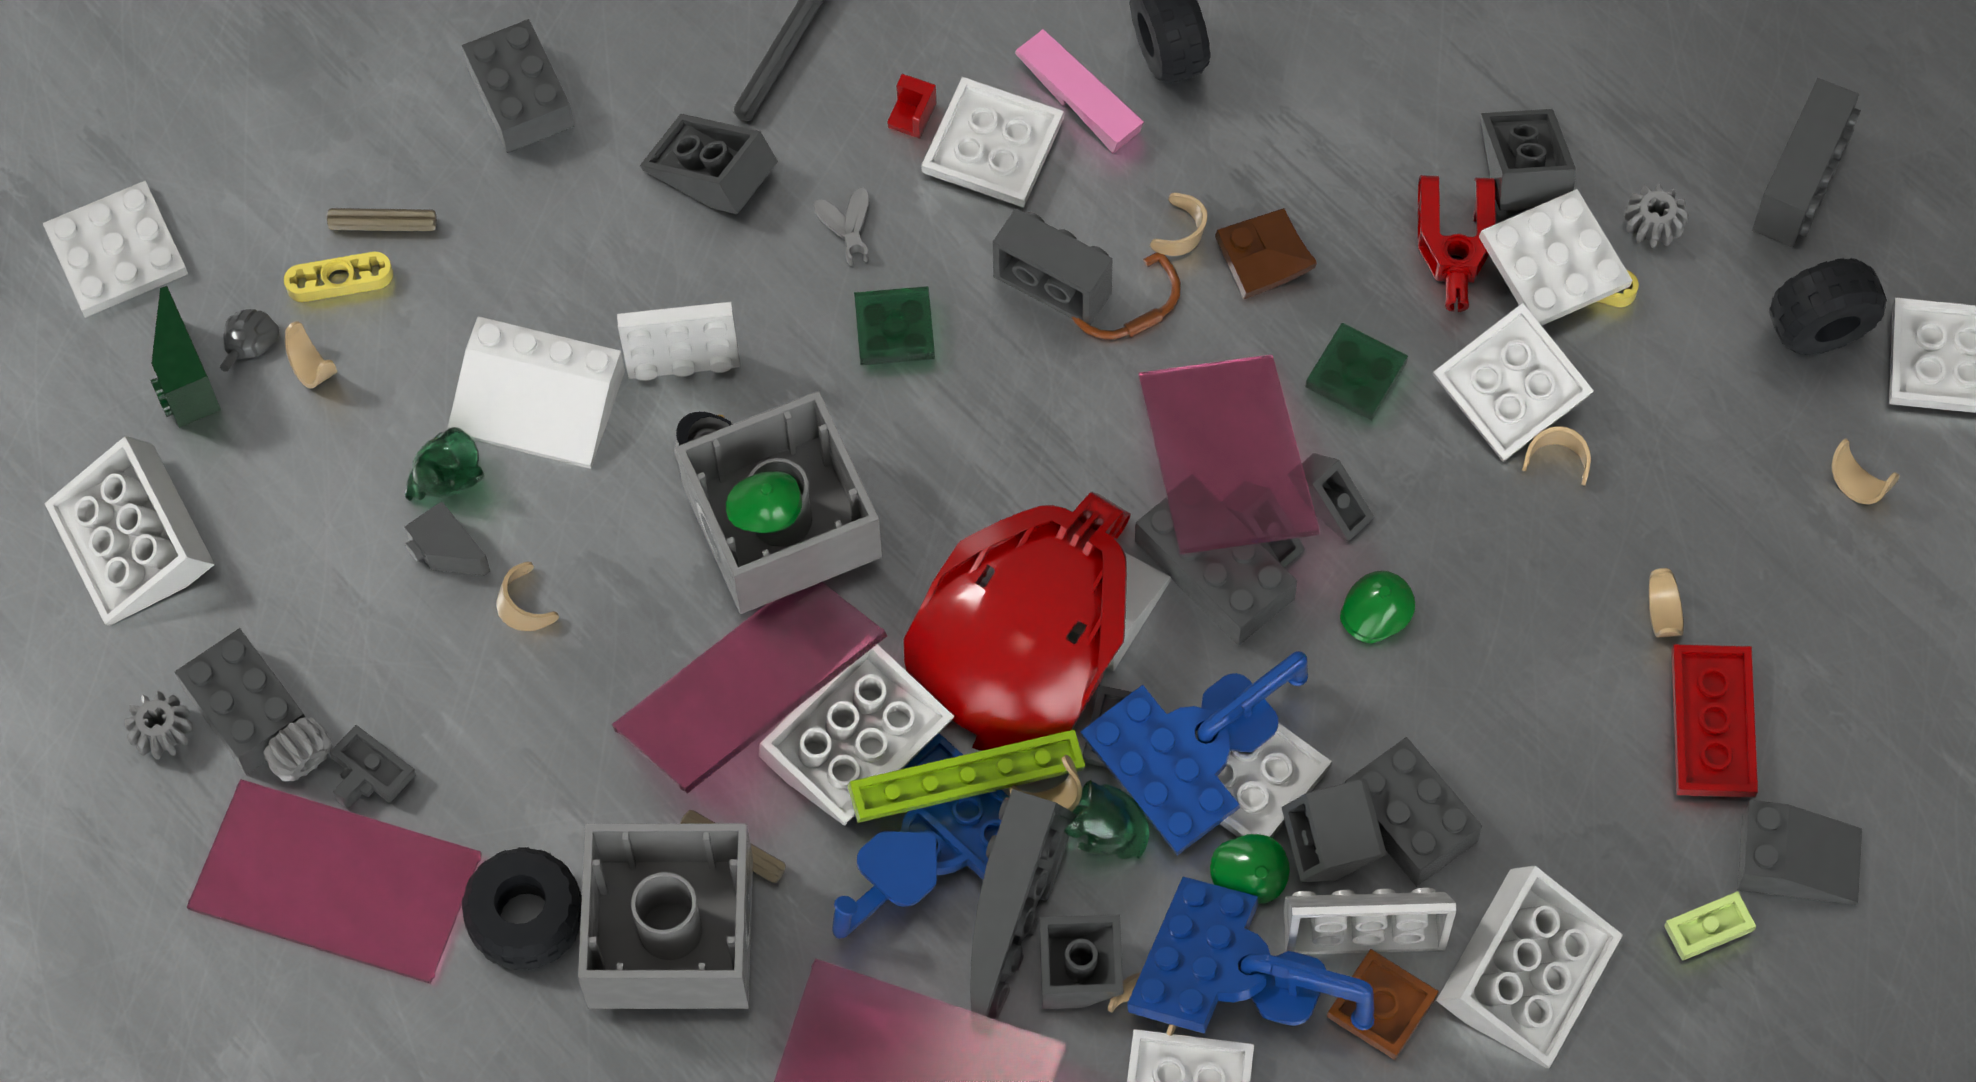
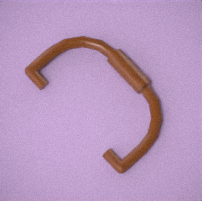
M1158 252L1143 259L1147 267L1159 261L1171 281V295L1166 304L1161 308H1154L1125 323L1123 328L1114 331L1100 330L1090 326L1080 318H1071L1084 333L1095 338L1115 340L1128 335L1131 338L1162 322L1163 317L1175 307L1180 297L1181 282L1175 268L1166 255Z

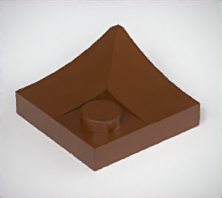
M1285 208L1218 229L1215 234V238L1243 299L1283 285L1311 271L1317 264L1315 258L1300 239Z

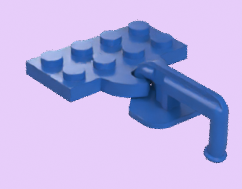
M1301 651L1292 653L1253 684L1247 677L1241 674L1232 673L1225 675L1205 690L1201 708L1197 706L1180 707L1168 714L1165 713L1144 685H1141L1080 731L1081 736L1178 856L1240 809V804L1217 776L1226 767L1230 751L1253 752L1275 735L1278 729V716L1265 698L1286 682L1294 686L1304 685L1308 680L1307 656Z
M938 733L903 769L962 756L963 754ZM1001 789L911 810L903 818L900 832L882 831L876 834L859 850L857 855L858 870L874 886L856 902L849 896H840L835 900L832 924L833 935L837 939L847 937L887 900L902 907L915 905L934 889L937 875L955 873L968 866L983 880L989 859L986 856L987 846L991 837L998 833L1002 821L999 819L1000 807L1003 800L1009 796Z
M1182 877L1127 1003L1128 1013L1205 1034L1218 1001L1235 1003L1250 998L1263 1018L1290 1026L1300 1025L1309 1020L1321 993L1356 1002V1010L1351 1014V1022L1357 1029L1368 1030L1373 1026L1375 1020L1373 988L1369 983L1358 978L1328 971L1319 959L1293 951H1287L1277 956L1270 955L1268 945L1258 934L1248 930L1258 908V896L1187 877Z

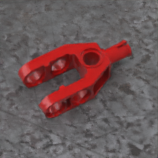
M1419 176L1418 249L1435 280L1446 282L1445 308L1448 311L1454 312L1456 298L1458 299V312L1469 308L1468 282L1474 283L1489 257L1479 235L1482 230L1495 225L1494 178L1475 177L1474 179L1476 181V201L1473 221L1477 222L1476 236L1469 237L1462 234H1452L1450 236L1440 234L1439 176ZM1457 255L1462 257L1463 259L1457 260L1453 259L1450 256Z

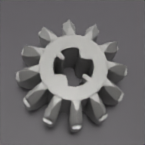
M1660 183L1656 186L1655 191L1644 185L1640 190V194L1633 193L1624 212V218L1628 221L1627 232L1637 233V243L1645 239L1650 240L1652 249L1657 245L1658 241H1661L1668 247L1672 243L1673 238L1679 239L1683 234V226L1687 224L1689 216L1688 212L1685 211V199H1675V188L1667 193L1663 192Z
M158 691L154 700L151 701L142 694L141 701L143 705L141 707L130 705L129 711L133 717L124 719V725L130 731L127 734L129 743L137 745L138 752L143 756L151 751L154 758L159 760L163 750H167L170 755L175 756L176 749L174 745H187L188 739L185 733L193 731V725L188 720L190 712L187 706L180 705L179 698L174 694L166 699L164 694Z
M300 718L295 723H289L286 728L279 730V733L270 739L269 745L265 747L263 753L269 764L268 767L283 782L297 781L301 776H307L310 771L317 769V766L326 760L327 754L330 753L333 747L327 735L328 732L314 718Z

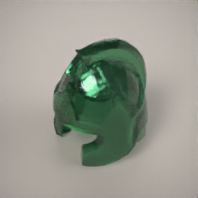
M452 427L444 432H440L433 439L428 440L414 457L412 470L406 482L405 498L409 501L412 499L420 501L424 499L425 495L439 498L452 497L479 483L485 475L481 467L478 466L479 451L473 439L464 430Z
M1092 780L1087 781L1082 788L1080 805L1072 811L1077 815L1064 829V833L1073 838L1087 835V844L1079 841L1076 847L1084 852L1104 856L1116 854L1119 859H1129L1134 856L1140 859L1149 840V826L1143 810L1132 797L1121 789L1108 784L1099 785Z

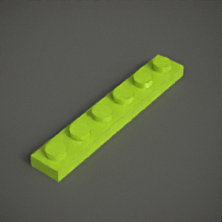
M1074 729L853 780L847 786L857 822L860 823L1006 789L1013 785L1018 786L1070 774L1062 762V757L1068 755L1073 760L1077 772L1083 771L1085 763Z

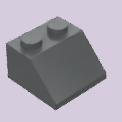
M1120 915L1040 917L1042 1009L1084 1008L1123 994Z

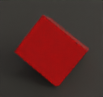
M901 74L896 85L897 102L887 121L888 128L920 139L937 104L936 85Z

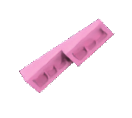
M1044 29L1016 50L1015 54L1062 106L1067 103L1112 154L1140 133L1144 121Z

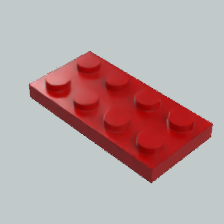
M1674 644L1671 652L1676 794L1684 796L1756 798L1758 780L1752 646Z

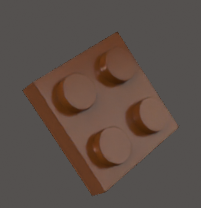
M1370 949L1352 977L1369 983L1373 988L1375 1019L1373 1026L1368 1030H1359L1354 1027L1351 1022V1014L1356 1010V1002L1339 997L1328 1011L1327 1018L1393 1060H1396L1438 997L1439 991Z

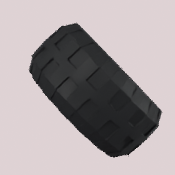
M1130 0L1131 18L1142 54L1154 77L1170 84L1201 74L1210 63L1211 52L1206 24L1198 1Z
M1840 258L1817 264L1809 269L1807 268L1784 282V285L1778 288L1774 297H1772L1769 314L1775 331L1786 348L1798 354H1822L1844 347L1873 330L1884 316L1887 299L1880 280L1871 266L1854 258Z
M529 847L504 850L496 853L495 856L487 861L485 860L477 867L472 877L469 878L465 887L464 898H462L464 924L476 948L494 964H499L513 970L537 969L559 959L576 941L575 938L580 930L581 891L569 868L561 860L552 856L551 853L541 849H530ZM533 894L546 901L542 912L535 919L527 923L515 924L507 922L501 917L504 906L510 899L518 895Z

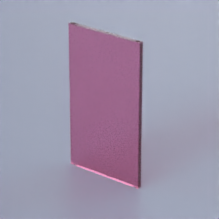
M1272 354L1138 373L1180 554L1319 535L1318 522Z
M820 582L763 606L611 725L616 733H619L678 785L682 791L688 794L885 639L887 634L883 628L875 624L823 582Z
M240 779L193 893L188 900L187 909L431 984L435 978V972L462 906L466 884L475 873L482 853L478 850Z
M815 958L814 963L811 965L812 970L774 1082H1054L1062 1056L1066 1052L1065 1047L1067 1043Z

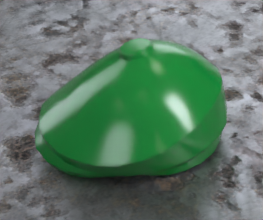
M781 471L762 472L743 479L733 487L726 501V513L734 526L742 530L759 533H772L786 529L796 521L802 508V495L797 481L790 474Z
M1374 571L1360 578L1351 587L1341 609L1340 620L1347 632L1354 638L1365 643L1380 642L1404 629L1411 621L1415 612V597L1408 583L1399 575L1389 571Z
M1247 834L1228 840L1215 849L1211 858L1210 873L1214 885L1258 896V904L1273 901L1284 891L1289 879L1290 867L1285 850L1275 839L1261 834Z

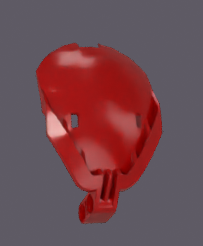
M1090 492L1073 512L1054 505L1038 506L1002 519L961 540L933 580L918 613L904 637L906 671L954 715L952 721L977 735L972 746L973 749L983 751L1072 730L1103 679L1104 671L1124 643L1127 563L1124 550L1117 539L1128 524L1131 513L1098 493ZM989 568H994L995 573L985 587L980 586L983 578L987 576ZM1077 622H1081L1087 627L1075 644L1069 641L1067 637Z

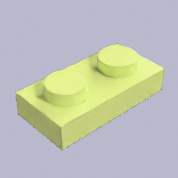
M1737 891L1669 919L1664 927L1683 961L1753 932L1756 924Z

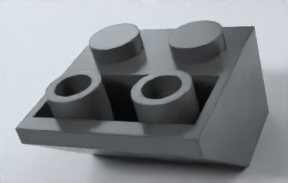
M1359 779L1309 792L1281 807L1300 882L1337 881L1387 855L1367 779Z

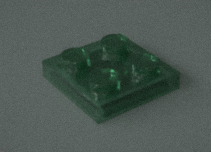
M928 286L854 292L860 365L935 359Z
M1341 323L1307 378L1305 387L1372 421L1405 367L1408 355Z

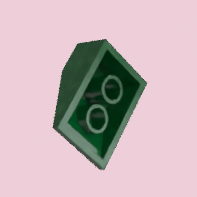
M168 286L162 287L159 293L151 362L157 377L150 381L166 417L174 415L180 428L221 411V408Z

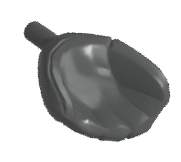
M246 309L228 317L223 333L224 348L228 356L220 365L222 371L227 372L236 359L254 358L262 355L275 343L279 336V327L267 313L257 311L256 309Z

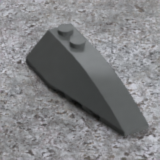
M1012 789L1010 797H1006L1002 802L999 811V819L1002 821L998 833L991 837L987 846L986 856L989 859L977 904L972 941L970 978L972 1031L988 1037L992 1035L1010 991V985L1005 983L1007 976H1013L1019 970L1024 958L1021 946L1022 940L1028 934H1034L1039 922L1038 918H1035V909L1040 899L1047 901L1077 815L1056 802Z

